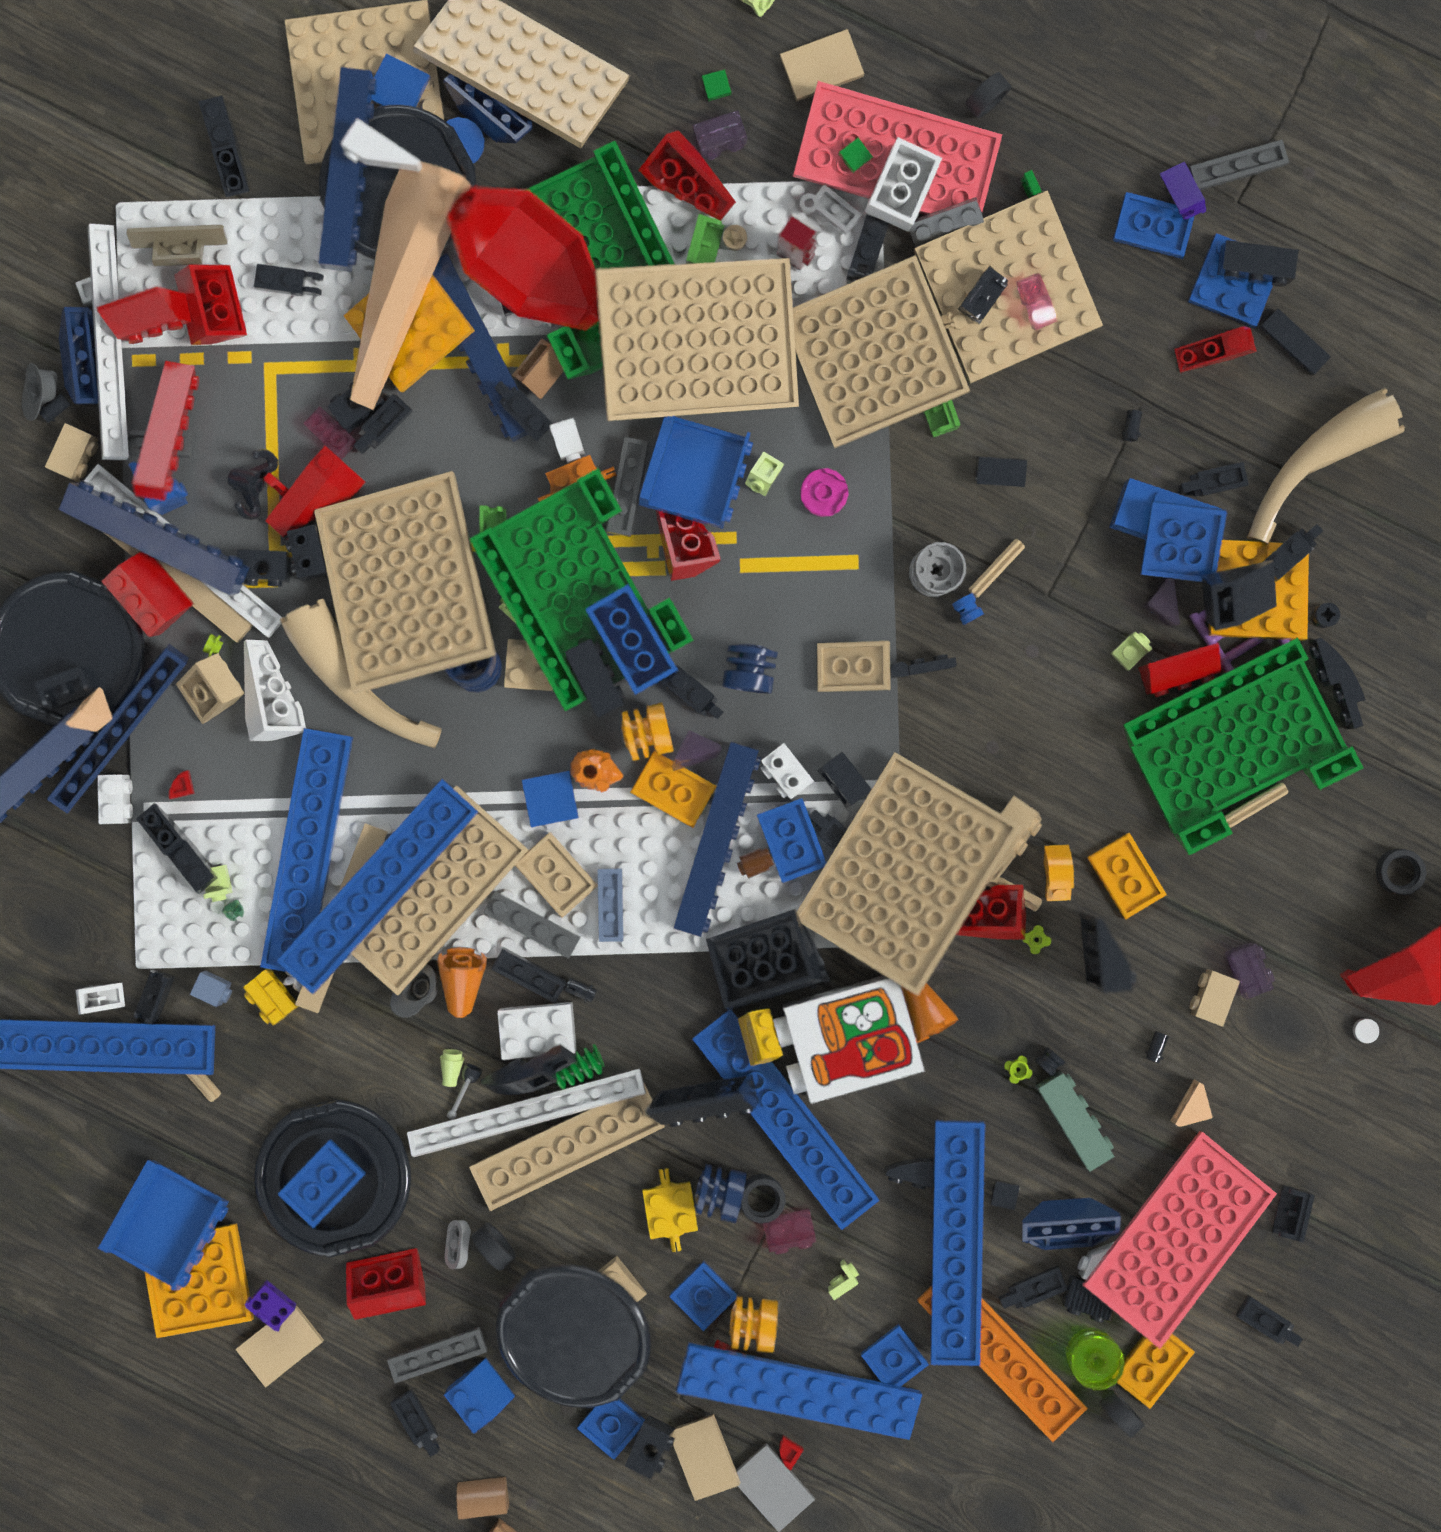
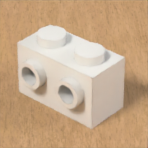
M784 743L761 760L763 766L760 769L768 779L771 777L775 779L778 783L775 788L783 798L788 796L792 799L814 782Z
M98 775L99 824L131 823L133 816V806L131 804L133 786L130 775Z

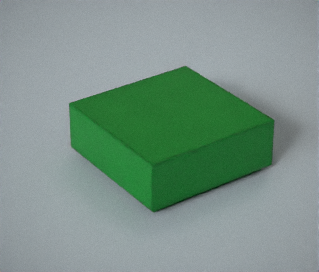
M725 69L702 76L708 101L731 95Z
M859 138L855 139L838 153L852 173L856 172L873 158Z
M1030 170L1024 173L1021 184L1028 199L1041 194V188L1033 171Z

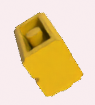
M271 969L264 970L243 987L246 991L244 993L245 998L252 1005L256 1003L261 1010L259 1015L267 1024L270 1022L272 1025L279 1023L299 1007L295 1005L296 1000Z
M769 1008L749 1012L738 1019L751 1066L772 1062L783 1056Z

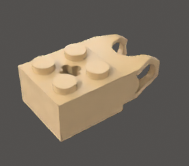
M1015 796L1001 815L1020 825L1021 829L988 883L997 880L1016 855H1022L1028 846L1026 841L1030 835L1035 836L1042 826L1040 823L1042 819L1039 813Z

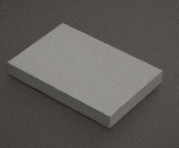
M767 1443L736 1470L741 1482L738 1487L778 1532L815 1500V1497L793 1472L784 1465L783 1461Z

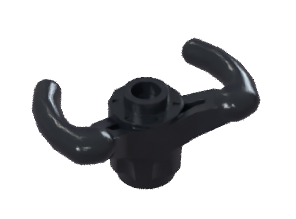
M266 449L253 451L252 457L254 459L265 458L267 462L251 469L243 467L239 469L233 468L228 475L229 486L233 490L242 493L250 509L248 511L241 501L234 503L237 513L244 519L254 520L261 515L262 508L260 506L259 494L264 489V477L269 472L275 471L278 466L276 456Z

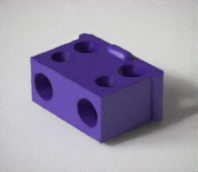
M266 1280L252 1297L247 1298L245 1306L271 1329L279 1332L281 1325L295 1310L296 1303Z

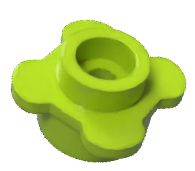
M211 634L203 648V652L209 654L208 657L219 653L223 642L219 641L221 635L217 637Z
M1037 925L1029 933H1025V940L1023 942L1027 943L1032 954H1038L1040 949L1051 944V939L1046 937L1043 927ZM1039 938V941L1035 942L1034 939Z
M1019 1056L1014 1061L1008 1060L1004 1065L1010 1074L1009 1080L1012 1083L1016 1084L1019 1080L1029 1079L1032 1076V1070L1029 1069L1025 1056ZM1017 1067L1021 1069L1019 1072L1016 1071Z

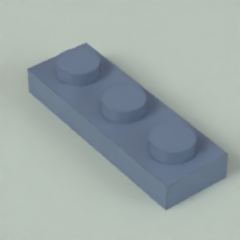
M622 868L598 869L599 942L624 941Z

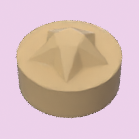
M739 225L727 227L723 234L724 245L732 251L741 250L747 243L745 229Z

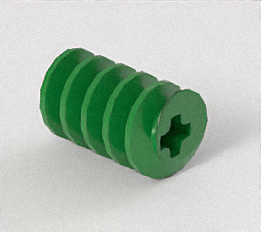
M593 1044V1052H590L585 1047L584 1056H581L576 1051V1062L556 1073V1082L561 1089L567 1088V1082L574 1086L576 1078L580 1082H584V1074L590 1079L593 1078V1070L599 1075L602 1074V1066L604 1068L605 1066L596 1044Z

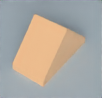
M98 687L84 699L66 724L69 727L95 732L106 725L112 719L103 690Z
M1195 1079L1170 1120L1179 1127L1212 1118L1204 1085Z

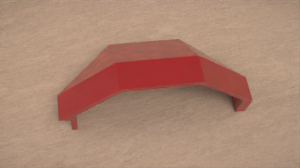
M468 187L456 199L446 217L463 272L518 317L581 330H588L599 320L595 267L583 235L530 190Z
M1441 926L1408 948L1360 970L1353 971L1347 969L1340 976L1353 995L1435 1006L1441 1001Z

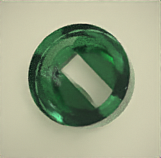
M234 900L228 903L222 912L230 921H238L237 917L240 916L242 918L244 915V908L239 900Z

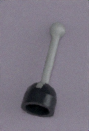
M465 1063L461 1073L462 1079L465 1082L452 1110L447 1113L449 1119L453 1120L456 1118L457 1108L468 1085L477 1082L483 1071L479 1067Z

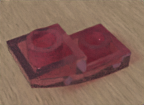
M1035 273L1016 281L1021 303L1027 308L1031 328L1038 330L1057 322L1050 296L1040 273Z
M320 406L303 423L341 460L354 448V444L357 442Z

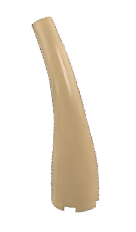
M1386 388L1365 396L1341 411L1312 434L1282 467L1265 494L1247 536L1248 539L1255 542H1266V545H1268L1277 525L1274 522L1277 512L1289 493L1306 475L1404 432L1405 427L1403 425L1399 426L1398 419L1403 417L1401 410L1393 395L1389 397L1385 395L1387 393Z
M324 599L317 600V604L312 606L305 605L287 614V617L279 619L289 640L303 660L325 685L347 705L378 726L400 737L435 749L442 728L424 721L417 723L404 717L386 705L371 690L356 694L352 692L340 631Z

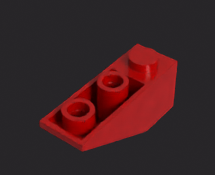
M1245 326L1174 349L1180 372L1213 365L1257 352L1251 328Z

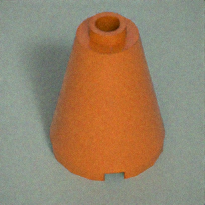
M450 948L447 949V954L442 956L441 952L438 956V967L447 1009L450 1014L457 1018L466 1017L472 1012L487 964L486 956L482 952L481 955L475 954V949Z
M927 983L919 996L900 985L916 1043L929 1039V1036L942 1032L958 1021L954 1012Z

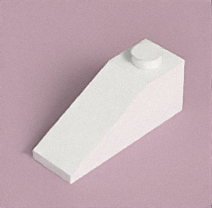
M359 119L356 120L341 143L345 151L344 155L355 163L359 160L367 165L418 172L422 169L421 162Z

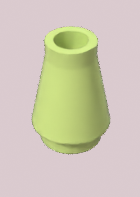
M443 1050V1055L440 1056L442 1085L455 1087L457 1086L464 1057H462V1052L459 1050Z

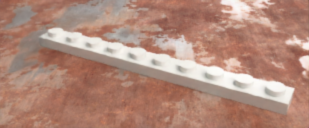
M89 224L88 241L102 459L127 460L129 453L121 340L117 339L97 312L98 306L119 299L114 226Z
M97 464L84 480L94 485V490L100 493L101 491L108 492L115 496L116 501L130 503L137 507L136 511L142 514L144 512L156 516L158 518L157 521L164 525L169 523L160 514L149 509L142 499L135 496L130 489L101 465ZM202 582L268 638L281 625L279 619L283 617L245 585L242 584L239 594L228 595Z
M641 1070L629 1071L407 1132L412 1157L421 1156L644 1095L646 1091Z

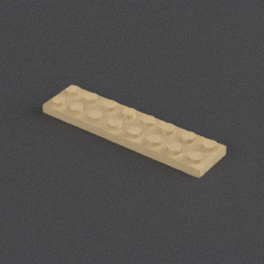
M645 1083L646 1094L585 1110L471 1165L469 1168L489 1210L492 1211L664 1128L665 1125H660L646 1115V1109L653 1099Z

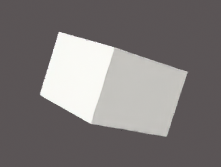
M122 983L90 986L76 990L79 1014L125 1007Z

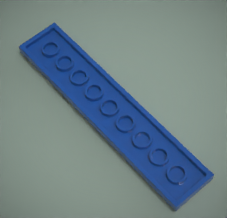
M306 728L303 730L260 965L262 968L287 972L277 960L322 911L353 737Z
M441 779L283 953L277 962L310 993L315 994L479 811L446 781Z
M727 1010L692 1039L723 1079L753 1074L759 1103L750 1114L838 1227L843 1230L880 1201L799 1095L794 1094L792 1086L774 1063L750 1065L738 1022L739 1018L732 1010Z
M0 1019V1069L214 1074L215 1025Z
M935 1120L931 1365L980 1366L984 1121Z
M688 1343L676 1387L677 1393L907 1440H910L922 1398L920 1390Z

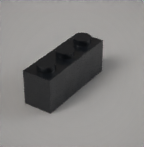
M1226 240L1220 249L1217 275H1222L1227 280L1244 278L1248 279L1250 283L1266 281L1272 282L1273 286L1284 287L1295 279L1299 250Z
M589 639L565 651L597 718L624 705L622 702L625 699L624 693L620 685L614 686L611 678L615 675L609 663L604 665L600 658L604 653L598 641L593 643Z

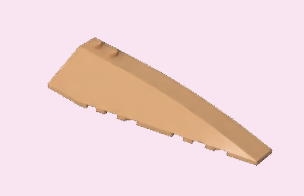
M421 162L422 169L420 172L399 170L385 202L350 398L351 401L372 410L376 405L424 295L427 284L451 233L446 215L456 199L468 187H471L463 176Z

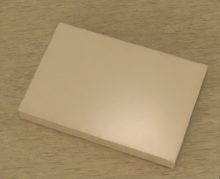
M848 29L780 54L796 101L813 96L818 81L840 86L864 77V71Z
M890 641L817 643L818 692L890 690Z
M551 832L534 845L515 865L561 918L598 887V884Z
M296 1305L295 1310L281 1325L279 1332H275L266 1324L238 1346L236 1351L266 1388L320 1345L324 1339Z
M714 1414L675 1427L672 1435L675 1438L673 1446L695 1501L740 1485V1479Z

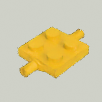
M664 1168L665 1178L663 1169L658 1170L661 1184L654 1188L644 1189L642 1192L650 1239L670 1238L671 1252H676L675 1242L677 1251L682 1250L679 1236L684 1233L698 1231L690 1181L682 1183L670 1182L669 1168Z

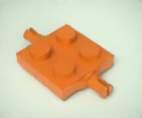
M585 456L545 473L550 483L551 493L538 497V501L546 499L575 483L580 477L597 469L591 456ZM613 466L601 471L605 480L617 476L616 472H613L615 471Z

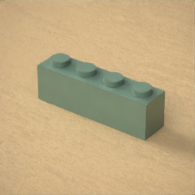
M1059 1070L1054 1077L1050 1076L1035 1085L1089 1172L1114 1157L1111 1152L1114 1148L1107 1136L1102 1137L1098 1130L1101 1128L1100 1123L1094 1115L1090 1117L1087 1113L1086 1108L1089 1106L1081 1094L1076 1095L1073 1087L1076 1085L1069 1074L1064 1075Z

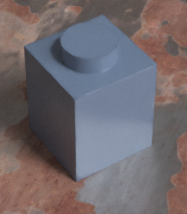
M208 971L200 972L190 995L217 1007L222 1005V1003H227L232 993V990L229 988L232 983Z

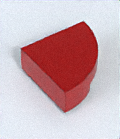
M270 472L264 477V481L284 497L289 489Z
M189 770L180 773L174 779L169 789V799L195 794Z
M783 1435L780 1440L779 1451L784 1465L790 1471L804 1451V1448Z

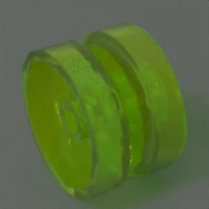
M1096 1328L1083 1329L1074 1334L1068 1342L1066 1360L1078 1382L1086 1388L1093 1390L1107 1389L1117 1383L1123 1374L1125 1366L1124 1355L1108 1333Z

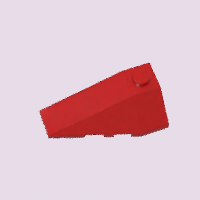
M679 131L666 134L639 169L654 187L671 193L675 198L694 205L696 209L720 221L736 203L700 153Z
M324 446L306 466L265 521L282 537H286L287 531L302 528L316 518L314 510L351 500L366 482L328 447Z
M655 510L671 581L695 577L720 562L721 559L715 538L711 532L707 531L703 523Z
M996 885L989 890L982 891L956 935L1025 940L1026 908L1024 886Z

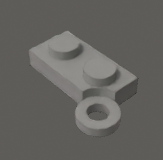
M823 185L816 195L807 193L800 199L799 206L803 212L811 214L816 211L845 235L850 232L862 216L861 213L826 185ZM808 199L812 200L814 203V205L810 208L806 207L804 204L805 201Z

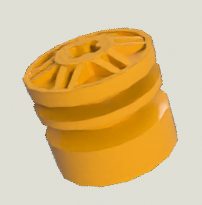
M662 702L648 705L646 708L647 717L645 718L641 717L637 708L634 709L635 720L632 721L628 710L622 712L621 727L623 737L633 761L639 760V748L643 749L645 758H648L649 746L654 745L658 755L674 752Z
M736 1296V1302L731 1310L729 1329L732 1349H738L739 1338H743L744 1350H748L750 1341L753 1339L756 1340L758 1352L773 1353L777 1327L778 1300L762 1299L759 1309L756 1310L753 1307L752 1298H748L746 1309L742 1308L743 1297Z

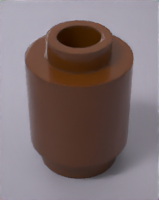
M758 848L739 856L741 861L737 862L741 875L747 874L748 879L770 870L769 867L774 866L767 848L762 850Z

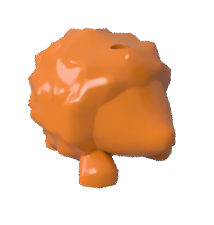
M596 749L578 752L570 763L571 776L575 782L589 790L595 789L603 793L608 790L609 785L623 778L622 772L611 759L609 752Z

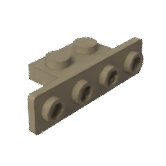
M223 225L128 228L126 232L133 249L153 248L152 262L154 266L202 264L204 246L228 244V238Z

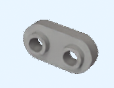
M453 1220L448 1225L445 1262L450 1269L463 1268L468 1260L471 1230L465 1220Z

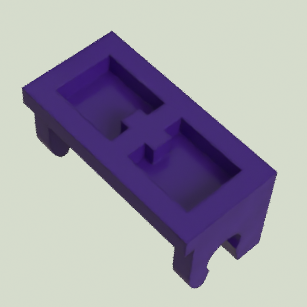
M1185 162L1160 173V177L1175 202L1179 213L1182 214L1183 219H1189L1199 213L1206 212L1205 199Z

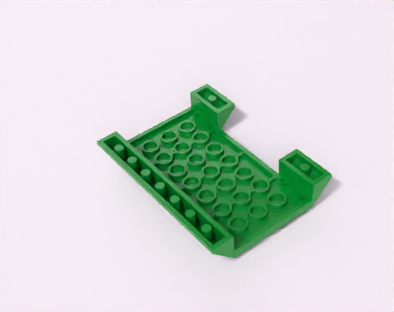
M616 141L594 150L593 158L526 189L530 190L583 235L595 270L675 265ZM599 320L588 330L564 326L547 334L568 379L589 375L603 369Z
M599 468L580 477L575 483L493 528L490 527L469 539L565 711L588 699L565 651L589 639L593 643L598 641L604 653L600 658L604 665L609 663L615 675L611 678L613 684L625 678L586 612L587 608L621 588L629 585L668 654L693 641L671 598L662 601L650 609L647 608L601 524L616 516L622 510Z
M1298 638L1123 724L1129 748L1168 826L1188 855L1233 834L1223 813L1218 811L1300 770H1303L1318 790H1321L1363 769L1353 746H1346L1304 661L1308 660V657Z

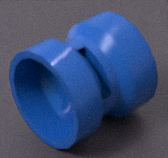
M973 593L952 604L955 611L960 613V620L963 625L984 614L982 609L977 607L975 603L976 598Z

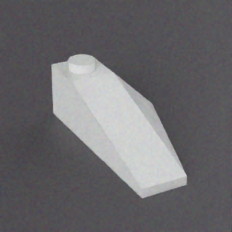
M266 640L244 641L245 719L250 741H273L303 733L304 728H306L302 707L298 701L295 702L290 692L291 686L288 681H284L279 671L280 664Z

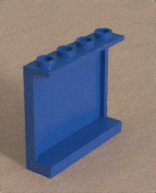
M665 416L641 490L639 505L723 529L725 522L730 523L733 508H730L731 501L737 500L740 490V486L736 485L738 477H744L747 464L743 463L745 455L750 456L753 442L749 441L751 433L747 432L746 437L676 416Z
M147 1160L98 1249L106 1253H113L170 1285V1289L180 1290L181 1287L184 1288L191 1278L189 1273L193 1266H196L201 1261L204 1254L202 1250L205 1244L210 1243L216 1233L214 1228L217 1222L222 1221L228 1211L226 1206L229 1201L159 1162Z

